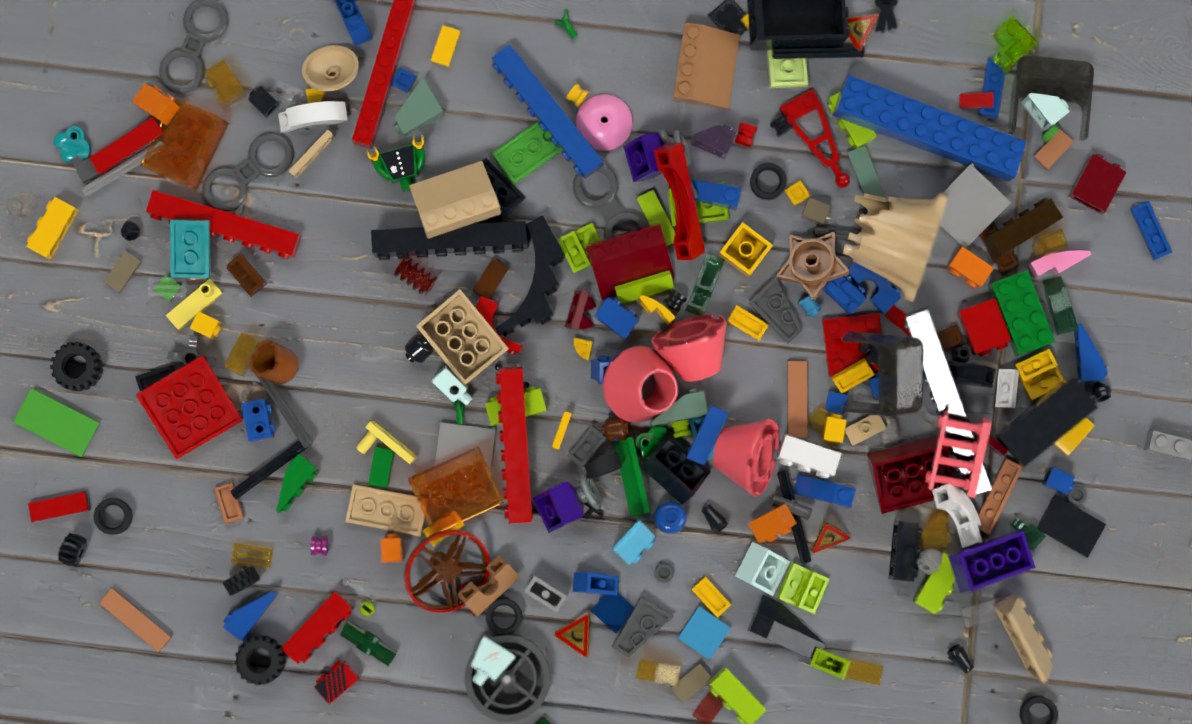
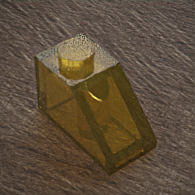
M639 659L636 679L678 686L681 666Z

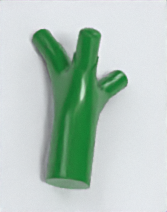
M565 9L564 16L562 17L563 21H555L554 24L563 27L571 39H573L578 34L569 21L568 10Z
M451 401L456 411V424H464V405L459 401Z

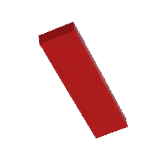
M152 117L89 157L98 174L101 175L162 136L164 132L156 119Z

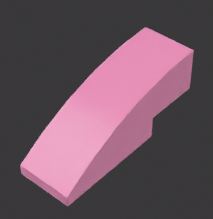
M1074 250L1053 253L1041 257L1027 266L1034 278L1050 269L1054 275H1057L1090 256L1091 252Z

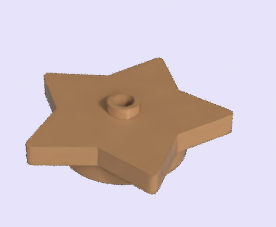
M835 232L817 239H805L790 235V257L778 272L777 277L780 280L801 284L811 299L815 301L827 282L849 275V269L836 256Z

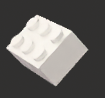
M785 435L782 438L776 459H779V463L790 467L794 464L798 466L797 469L806 473L814 471L816 472L815 476L827 479L835 475L841 453Z

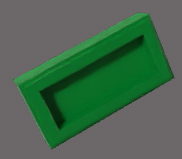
M375 447L368 485L388 488L394 455L392 449Z

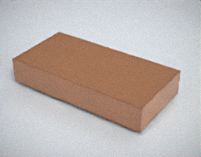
M1060 129L1033 158L1048 170L1074 142Z
M233 482L214 487L225 524L244 519L239 499H235L230 492L235 488Z

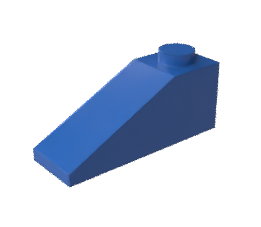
M691 180L699 195L698 198L694 199L695 201L732 210L737 209L741 188Z
M1074 325L1077 377L1082 382L1105 380L1107 366L1104 365L1101 355L1083 325Z
M797 475L793 493L851 508L856 489Z
M272 591L234 611L233 614L230 612L223 621L226 623L223 628L240 641H244L278 595V592Z

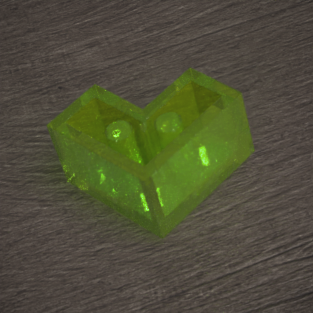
M1011 16L1000 25L992 36L1003 47L993 61L1007 73L1026 58L1039 42L1014 16Z

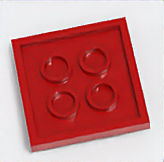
M879 313L822 319L828 377L839 373L863 358L866 359L864 353H860L857 348L869 338L873 337L876 341L875 344L883 345ZM868 363L873 372L885 371L883 367Z

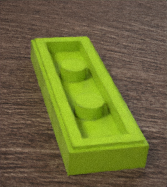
M654 190L637 197L636 200L649 225L660 223L666 246L674 244L675 231Z
M670 270L615 286L617 298L622 304L638 300L641 295L648 297L674 289Z

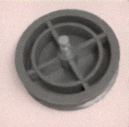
M517 635L493 637L490 640L516 656L495 680L487 677L483 685L480 686L472 680L478 671L471 666L477 653V648L471 655L465 670V687L468 697L476 709L491 719L504 722L524 719L533 714L542 705L548 694L551 680L548 661L540 648L524 637Z

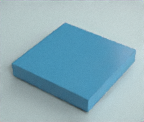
M698 606L678 636V639L710 660L731 627Z

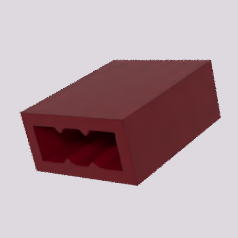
M1092 154L1084 165L1068 197L1102 215L1108 209L1127 172L1123 170L1121 165L1107 162L1104 156Z

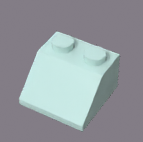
M1030 93L1021 102L1044 132L1070 112L1068 104L1063 99L1060 100L1058 96Z
M752 542L735 577L773 596L790 561Z

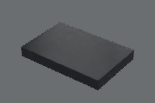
M1054 496L1036 529L1088 558L1107 524L1060 497Z

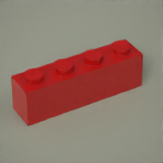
M335 591L281 649L297 664L301 662L305 664L312 656L310 652L315 647L319 649L326 642L324 640L325 636L328 633L332 635L339 628L337 624L342 619L346 621L352 614L350 610L353 606Z

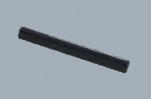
M855 46L773 48L772 50L773 59L864 57L865 48L863 46L860 50H857Z
M298 441L230 491L235 499L240 498L307 448H304L301 442Z
M788 471L778 472L777 475L783 497L791 501L795 500ZM792 514L797 523L791 528L799 558L802 564L811 562V557L800 516Z

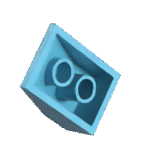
M639 520L612 550L628 565L631 562L635 564L642 557L640 555L641 551L644 548L648 550L655 543L653 540L655 536Z

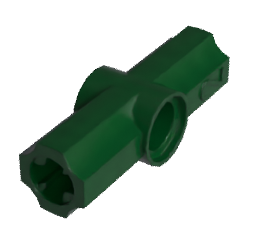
M348 621L340 633V636L356 645L357 649L369 656L372 655L387 666L391 664L397 654L396 650L383 643L379 637L369 631H364L353 622Z

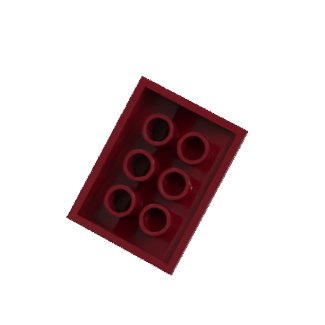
M660 223L651 224L585 245L602 300L616 296L615 286L668 270H670L672 278L675 277Z
M938 436L867 454L882 514L935 500L933 491L928 488L925 478L927 471H931ZM942 445L940 456L949 458L947 446ZM938 464L936 475L953 478L951 466ZM934 482L933 490L946 484Z

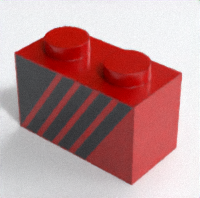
M346 660L342 663L340 661L336 662L330 668L332 672L327 676L322 674L316 680L317 685L314 688L328 704H331L360 679Z

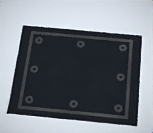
M724 0L708 14L709 18L720 30L740 36L748 30L741 21L747 14L734 0Z

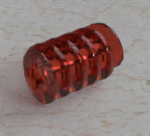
M404 258L396 268L394 276L397 277L401 274V281L407 279L406 285L409 286L413 283L412 289L416 290L419 288V294L425 293L426 296L436 283L437 276L430 279L431 272L425 275L424 267L417 270L418 263L412 266L413 259L405 261Z

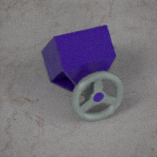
M675 130L674 142L683 143L688 167L691 163V158L686 140L680 130ZM658 133L641 135L623 146L633 182L653 179L662 174L657 168L654 149L664 145Z
M582 474L580 477L582 487L580 489H575L566 481L532 498L548 533L583 517L584 503L588 501L595 509L602 507L599 490L587 474Z

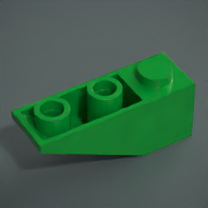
M298 454L286 468L276 509L278 513L286 512L292 506L291 501L295 496L298 498L305 491V488H303L307 482L311 483L318 475L316 473L318 468L301 454Z

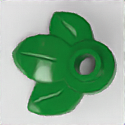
M655 426L647 433H640L636 437L635 446L642 452L643 459L665 437L667 433L666 428ZM644 439L648 440L646 446L642 445V441Z

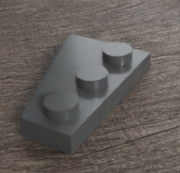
M777 277L770 281L748 302L787 344L802 331Z
M640 597L611 647L630 657L674 616Z

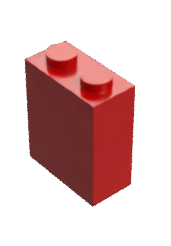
M996 298L957 312L972 355L978 354L979 357L990 353V349L996 347L998 351L1008 347L1007 343L1012 341Z

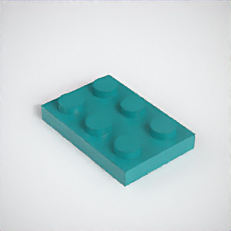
M170 220L172 278L211 277L210 220Z

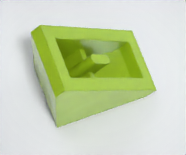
M816 648L810 666L844 680L851 661Z

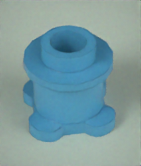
M810 296L798 303V306H802L805 311V316L809 315L811 318L819 314V309L822 307L818 305L816 300L813 301Z

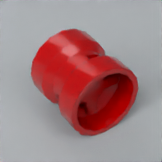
M739 123V133L736 135L734 142L739 145L752 147L754 142L753 135L756 134L757 127L747 123Z

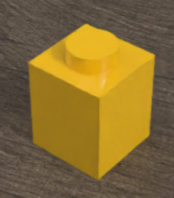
M198 311L190 329L213 340L214 337L219 336L222 327L220 326V321Z
M831 414L830 417L825 418L822 441L843 443L846 420L842 419L841 415Z

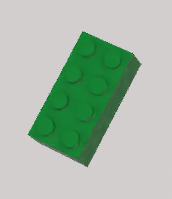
M1028 270L988 285L992 298H996L1012 340L1010 345L1015 357L1055 342Z

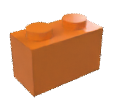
M144 83L132 102L167 126L180 108L174 103L176 99L168 93L165 96L161 94L163 91L153 84L151 87Z
M963 246L947 266L950 269V274L956 278H963L966 280L965 284L973 289L975 287L977 289L982 287L994 269Z
M786 503L748 523L759 544L764 541L768 544L776 540V535L779 533L781 536L788 534L792 531L791 527L797 524Z
M399 534L385 535V539H381L382 562L404 561L403 538H399Z

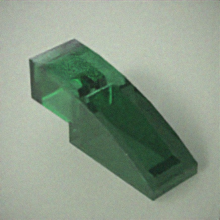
M707 253L685 311L695 315H704L724 264V259Z
M1061 276L1042 280L1050 317L1053 318L1056 334L1061 335L1079 330Z

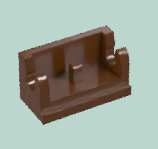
M241 253L226 265L227 270L251 298L267 285L266 281Z

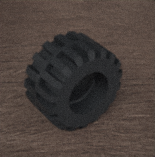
M80 342L67 343L68 345L60 346L61 349L54 352L56 354L55 357L51 358L53 365H50V369L53 370L51 374L56 379V383L72 391L88 390L90 386L94 387L96 380L101 378L99 376L100 372L103 373V368H101L103 362L99 358L101 357L94 348ZM75 356H82L86 361V370L80 377L72 378L67 371L68 362Z
M259 635L245 640L238 647L239 650L235 654L236 660L234 663L237 665V673H240V677L247 680V683H253L254 685H264L274 681L283 672L284 664H286V654L281 649L282 645L278 644L277 640L270 638V636ZM259 648L265 649L271 657L270 667L263 672L256 671L250 664L251 653Z

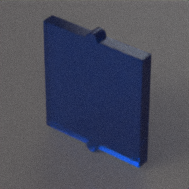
M618 592L617 595H604L603 598L600 597V601L591 610L595 616L615 633L625 624L634 608Z

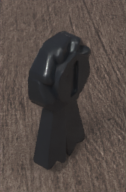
M875 0V5L880 9L875 32L880 31L884 33L886 21L888 31L892 28L897 29L892 9L897 5L898 0Z

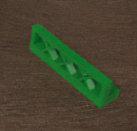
M629 437L625 441L614 442L615 451L618 453L623 465L620 468L630 516L650 513L633 437Z

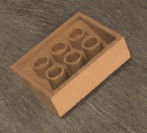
M685 22L673 101L729 110L740 35L705 25Z

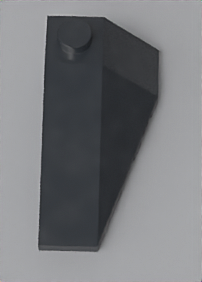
M765 595L762 596L748 631L810 659L813 658L816 648L824 650L826 644L782 603Z

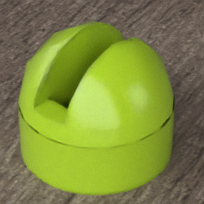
M371 601L362 602L359 608L360 613L364 616L374 614V603ZM364 604L372 610L370 613L363 608Z

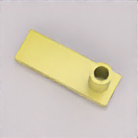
M209 279L166 316L180 330L195 318L198 311L202 312L223 293Z
M374 420L370 421L365 427L369 431L356 446L358 451L365 454L377 438H379L409 464L413 463L418 457Z

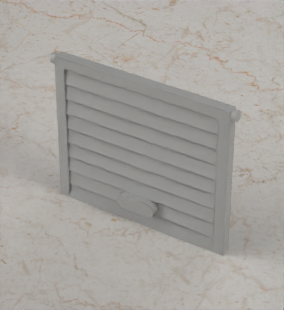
M973 163L942 193L948 195V200L940 225L964 248H967L1011 203L1006 196L974 167Z
M441 422L432 487L480 493L483 496H487L496 428L488 429Z

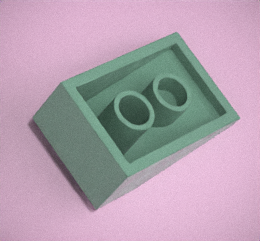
M699 388L688 390L686 395L650 423V427L705 416L708 408L704 391L699 392Z

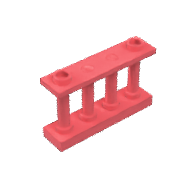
M943 410V415L938 417L937 427H940L931 471H927L925 482L928 483V488L933 490L934 482L963 487L968 497L975 498L991 421L988 418H982L981 423L972 424L948 419V411ZM946 427L976 432L978 434L977 442L970 443L944 438ZM942 445L971 450L974 453L973 460L964 461L940 456ZM938 464L968 469L970 472L969 479L962 480L936 475Z

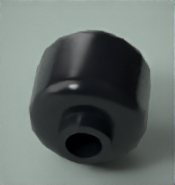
M415 335L405 345V356L412 363L414 361L423 363L432 354V345L423 335Z

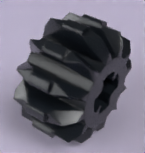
M69 533L59 548L58 560L68 566H77L87 547L86 538L78 534Z

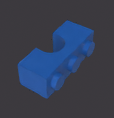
M855 262L848 267L849 276L856 286L864 280H870L875 283L877 292L869 301L881 314L885 313L901 299L899 296L901 294L896 286H891L886 281L888 279Z

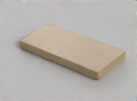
M353 484L345 522L421 537L429 499Z

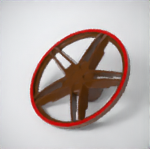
M448 529L428 536L415 547L405 566L404 583L409 596L418 606L431 612L445 613L464 607L466 604L462 600H457L455 578L481 575L476 586L485 585L489 575V571L486 569L490 564L488 552L476 536L464 530ZM457 535L446 554L444 552L435 553L425 547L440 537ZM468 539L479 548L483 564L459 562ZM421 550L431 556L430 561L420 553ZM418 555L432 568V571L412 587L410 572L412 564ZM462 569H466V570H482V571H474V572H473V571H463V572H461ZM441 583L447 605H432L422 601L418 596ZM449 584H452L454 603L451 601L448 589Z

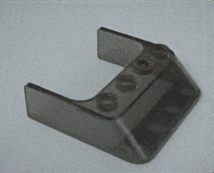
M1038 56L1021 57L1017 64L1012 85L1008 133L1012 134L1016 130L1018 100L1026 98L1030 93L1058 96L1060 100L1063 99L1065 102L1078 104L1082 109L1080 141H1085L1089 134L1094 78L1093 66L1086 61Z
M849 331L842 337L843 342L873 345L879 353L878 404L848 401L842 406V411L888 417L915 413L921 409L923 404V344L919 339Z

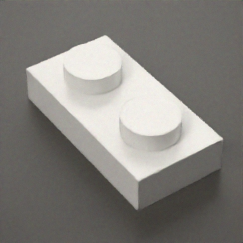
M999 369L995 407H1016L1019 370Z

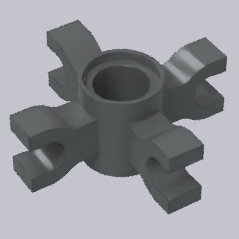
M190 335L188 350L184 353L168 351L167 359L182 361L185 365L189 363L187 357L190 353H194L196 358L201 356L197 351L200 336ZM204 356L209 365H215L216 358Z

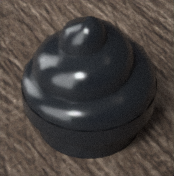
M126 221L120 230L122 237L127 241L135 240L140 235L139 226L131 221Z
M1097 381L1092 390V395L1097 401L1103 402L1111 397V388Z

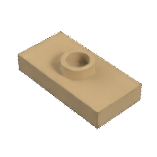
M876 412L845 428V434L851 445L854 446L887 428L879 413Z

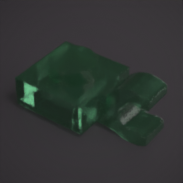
M1015 518L1011 523L1017 531H1024L1029 549L1032 551L1046 537L1032 523L1026 526L1019 518Z

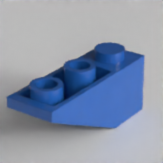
M334 0L355 47L372 40L356 1Z

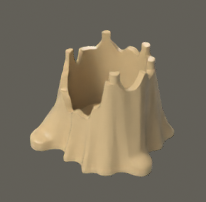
M864 193V196L856 195L854 202L866 207L868 213L866 215L861 214L860 218L854 220L862 228L859 234L849 233L848 240L854 241L858 246L845 244L843 254L853 258V262L901 288L904 299L913 302L938 231L948 195L939 193L935 199L882 197Z

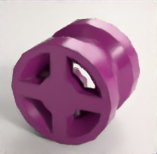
M312 536L311 555L322 554L327 556L328 537L317 538Z

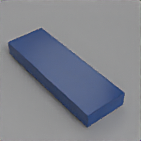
M987 60L982 93L993 92L994 103L993 107L979 108L978 115L998 118L1007 65L1006 61Z
M1149 200L1130 208L1153 261L1172 253Z
M710 405L686 455L688 459L702 465L705 464L729 412Z

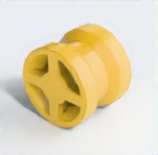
M576 83L566 99L572 100L577 107H580L587 98L589 91L581 89L580 85Z

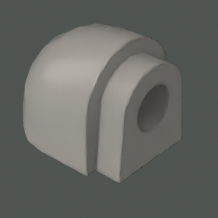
M933 548L925 549L918 558L919 568L928 575L939 569L943 554Z

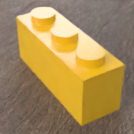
M57 197L48 202L46 206L47 211L44 216L38 219L37 228L34 233L29 235L26 246L50 260L79 211Z

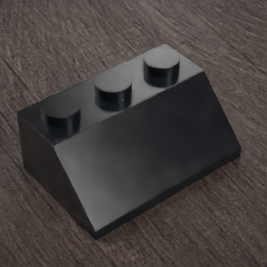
M485 158L482 162L501 212L500 215L488 218L491 223H497L504 220L526 197Z
M668 433L647 455L640 467L679 503L684 504L695 495L711 471L705 465L688 459L686 457L688 450Z
M894 521L888 579L914 582V578H917L918 566H915L916 559L920 556V547H917L918 539H921L922 528H919L918 523Z

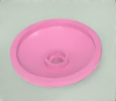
M601 94L589 98L582 104L576 116V128L592 148L598 151H610L620 147L626 142L632 131L633 119L628 106L621 99L612 95ZM606 117L608 122L602 123L601 118Z

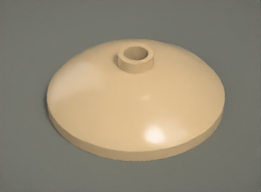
M338 45L325 46L315 50L306 58L302 66V75L305 82L311 88L319 91L341 89L350 84L359 71V62L355 53L346 47Z

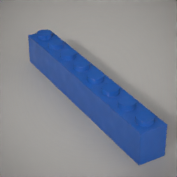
M509 44L494 55L491 66L497 74L501 73L504 76V83L509 89L513 88L516 91L515 96L520 103L524 102L528 106L526 110L531 117L534 118L536 116L540 121L538 125L543 132L548 131L551 135L550 140L555 147L560 146L563 150L561 152L563 157L567 161H572L575 165L573 167L575 172L579 176L583 175L586 179L601 168L603 160L512 46Z

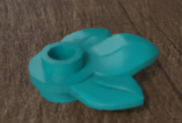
M71 126L66 132H61L54 138L53 145L61 147L60 154L64 162L71 161L76 155L86 160L90 154V145L84 139L85 133L79 126ZM73 132L77 134L76 139L72 137Z

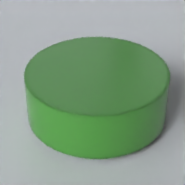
M1053 125L1042 136V140L1046 143L1060 129Z

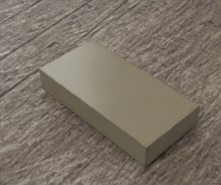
M124 251L104 280V283L121 293L142 261Z
M699 663L672 685L670 689L683 703L712 677Z

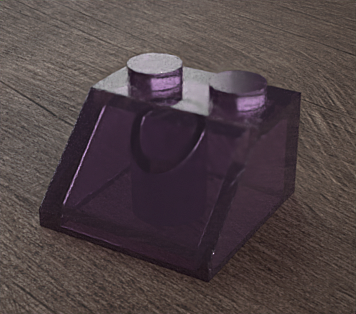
M717 125L693 134L690 145L725 160L736 132L733 131L734 128L728 125Z

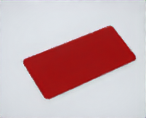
M993 92L961 93L959 95V108L993 107Z
M893 305L886 313L885 318L912 337L911 331H907L904 324L906 314Z

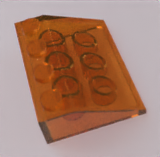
M176 99L174 103L180 107L167 126L161 122L160 127L164 134L152 141L140 166L184 187L197 191L229 123L218 115ZM161 141L162 143L154 149L156 143Z
M475 447L408 478L433 534L446 530L504 503L479 447Z

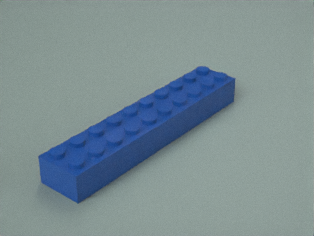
M848 75L843 82L832 116L965 166L973 163L977 170L1008 182L1016 177L1027 143L1021 139Z

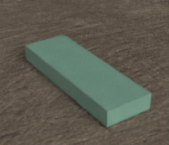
M862 146L847 152L863 195L866 193L886 197L866 147Z

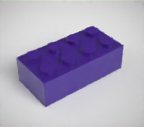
M1024 531L1011 532L948 555L960 593L971 592L1036 568Z

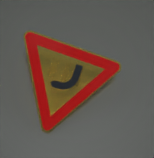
M878 14L847 18V25L850 26V36L848 38L858 52L862 51L879 19Z
M825 522L813 544L811 552L816 553L851 539V536L834 525Z
M588 614L554 633L556 638L584 657L589 656L590 615Z

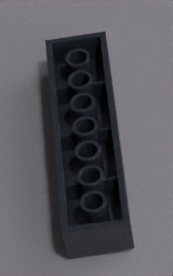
M526 221L470 224L427 239L424 227L371 230L372 254L375 258H379V261L390 260V257H398L399 260L409 259V256L415 255L417 258H428V255L435 254L436 257H447L449 253H455V256H466V252H474V255H484L486 251L502 254L505 253V250L520 253L524 252V249H528Z

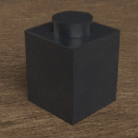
M262 86L254 88L249 94L248 100L266 118L280 105Z

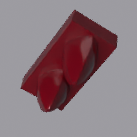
M575 290L564 327L581 330L594 327L593 321L583 313V311H589L596 307L595 301L589 296L588 292Z

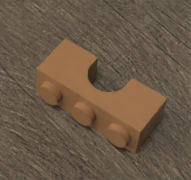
M501 555L496 557L486 567L490 572V579L485 585L476 586L471 581L457 594L477 617L520 577Z

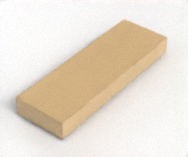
M327 130L293 165L289 173L295 179L298 178L335 139L334 135Z

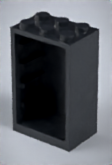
M747 0L750 51L773 50V48L836 47L842 46L850 36V26L847 25L849 9L845 5V0Z
M1066 377L995 434V436L1008 449L1019 465L1026 467L1099 408L1096 405L1098 401L1091 393L1084 391L1085 385L1079 378Z

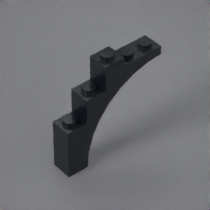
M543 215L526 224L535 251L533 281L519 309L508 320L496 327L500 336L504 335L506 337L515 332L514 328L518 326L523 328L529 325L532 318L536 324L541 323V325L550 322L552 320L551 317L554 316L543 295L547 294V296H550L558 291L559 283L549 266L553 265L555 267L564 262L562 259L565 258V254Z
M873 344L870 352L871 364L883 367L885 370L894 373L912 374L924 378L923 374H925L924 367H920L918 364V354L900 351L880 344ZM948 360L956 384L993 387L996 369L985 365Z

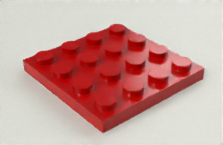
M204 355L197 357L135 394L176 460L243 421V418Z

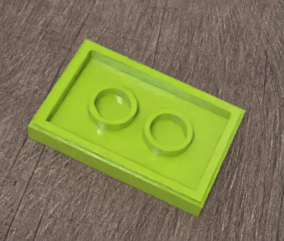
M669 188L667 192L672 227H676L675 203L672 191ZM695 201L699 224L729 220L728 208Z

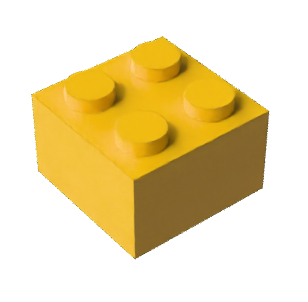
M742 222L718 256L749 278L773 245Z

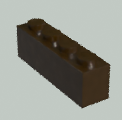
M1044 199L1034 204L1035 208L1029 211L1027 208L1018 214L1020 218L1015 221L1011 218L1003 223L1004 227L998 230L996 227L987 233L989 237L984 239V242L995 259L1063 218L1052 199L1046 202Z

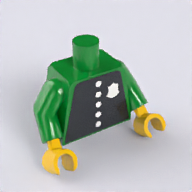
M421 135L422 141L420 142L415 141V136H413L412 145L379 153L377 148L374 147V154H369L368 150H366L369 159H372L371 162L376 172L383 179L391 181L392 184L400 183L402 192L411 191L409 185H412L411 179L418 178V173L422 171L426 160L423 146L424 136Z

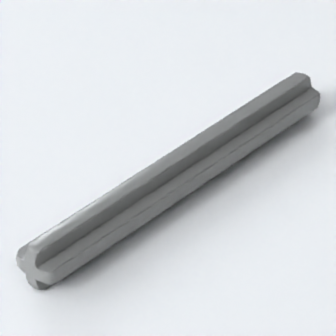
M162 140L157 141L81 188L85 196L91 195L165 150L166 145Z

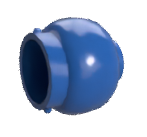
M670 501L661 504L656 509L654 520L657 528L662 532L675 534L685 526L687 515L679 503Z

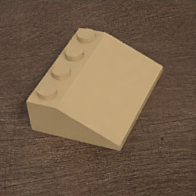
M482 161L409 185L427 239L501 214L499 203Z
M461 289L416 325L464 386L474 381L509 349Z
M1012 594L994 604L993 607L1027 672L1042 683H1045L1053 666L1050 660L1052 655L1048 648H1044L1041 643L1044 641L1039 631H1035L1033 627L1035 622L1031 615L1026 614L1024 601L1021 597L1018 598Z

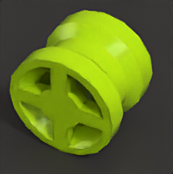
M689 419L670 423L674 429V438L692 434L688 426L690 423Z

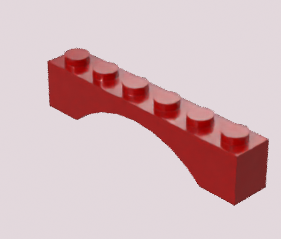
M666 143L654 149L657 168L667 180L674 198L676 230L673 243L677 260H694L705 253L683 143Z

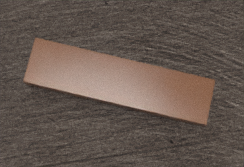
M788 361V436L794 438H808L807 361Z
M1007 458L1004 459L992 484V490H989L978 513L981 526H978L979 531L989 536L991 535L1023 466Z
M113 588L110 589L99 603L157 652H160L172 638Z

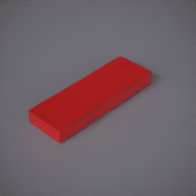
M86 492L28 503L31 522L90 511Z

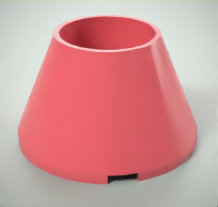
M713 314L686 318L670 324V329L662 332V330L658 331L652 337L651 343L654 349L683 381L702 380L716 374L722 368L727 323L723 316L719 315V318H714Z
M646 346L627 348L620 352V355L614 361H611L605 372L603 380L605 401L615 415L625 421L640 423L651 420L667 410L677 397L678 388L672 368L653 348ZM653 373L655 378L654 391L643 402L641 398L642 384Z
M768 419L725 427L720 432L715 444L713 455L715 468L753 496H756V494L761 495L764 492L775 468L776 461L773 460L774 451L779 449V429L777 423L774 420Z

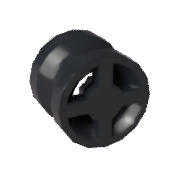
M785 114L770 124L771 128L776 130L777 137H781L794 127L792 123L787 121Z
M671 289L669 297L665 298L663 303L679 312L681 304L685 303L687 298Z

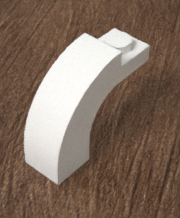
M341 101L298 105L287 108L285 112L278 114L280 129L284 133L311 125H336L348 120L345 102Z
M946 484L932 490L937 509L947 511L953 518L962 548L967 549L982 543L978 526H981V522L969 497L959 487L951 484Z

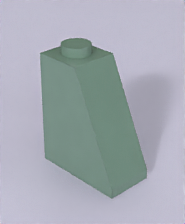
M424 79L420 80L394 117L396 121L394 127L399 135L403 133L407 137L444 115L441 106Z

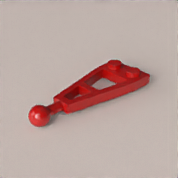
M813 89L780 106L779 110L782 115L785 114L787 116V121L792 123L794 126L792 130L825 168L831 167L836 176L835 184L839 188L847 187L850 183V178L847 174L842 173L837 164L840 158L823 107ZM817 110L824 134L811 141L795 121ZM826 140L832 154V158L829 160L816 147Z

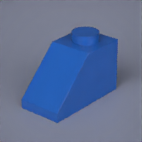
M574 572L572 592L617 595L619 576Z

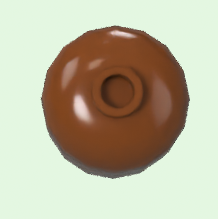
M264 340L257 344L256 347L258 349L254 355L251 354L249 365L251 372L255 373L258 377L277 384L288 383L296 376L299 362L293 351L271 340Z

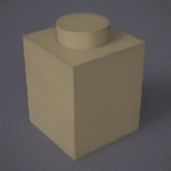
M809 197L801 218L822 226L824 222L828 223L832 212L829 209L831 206Z

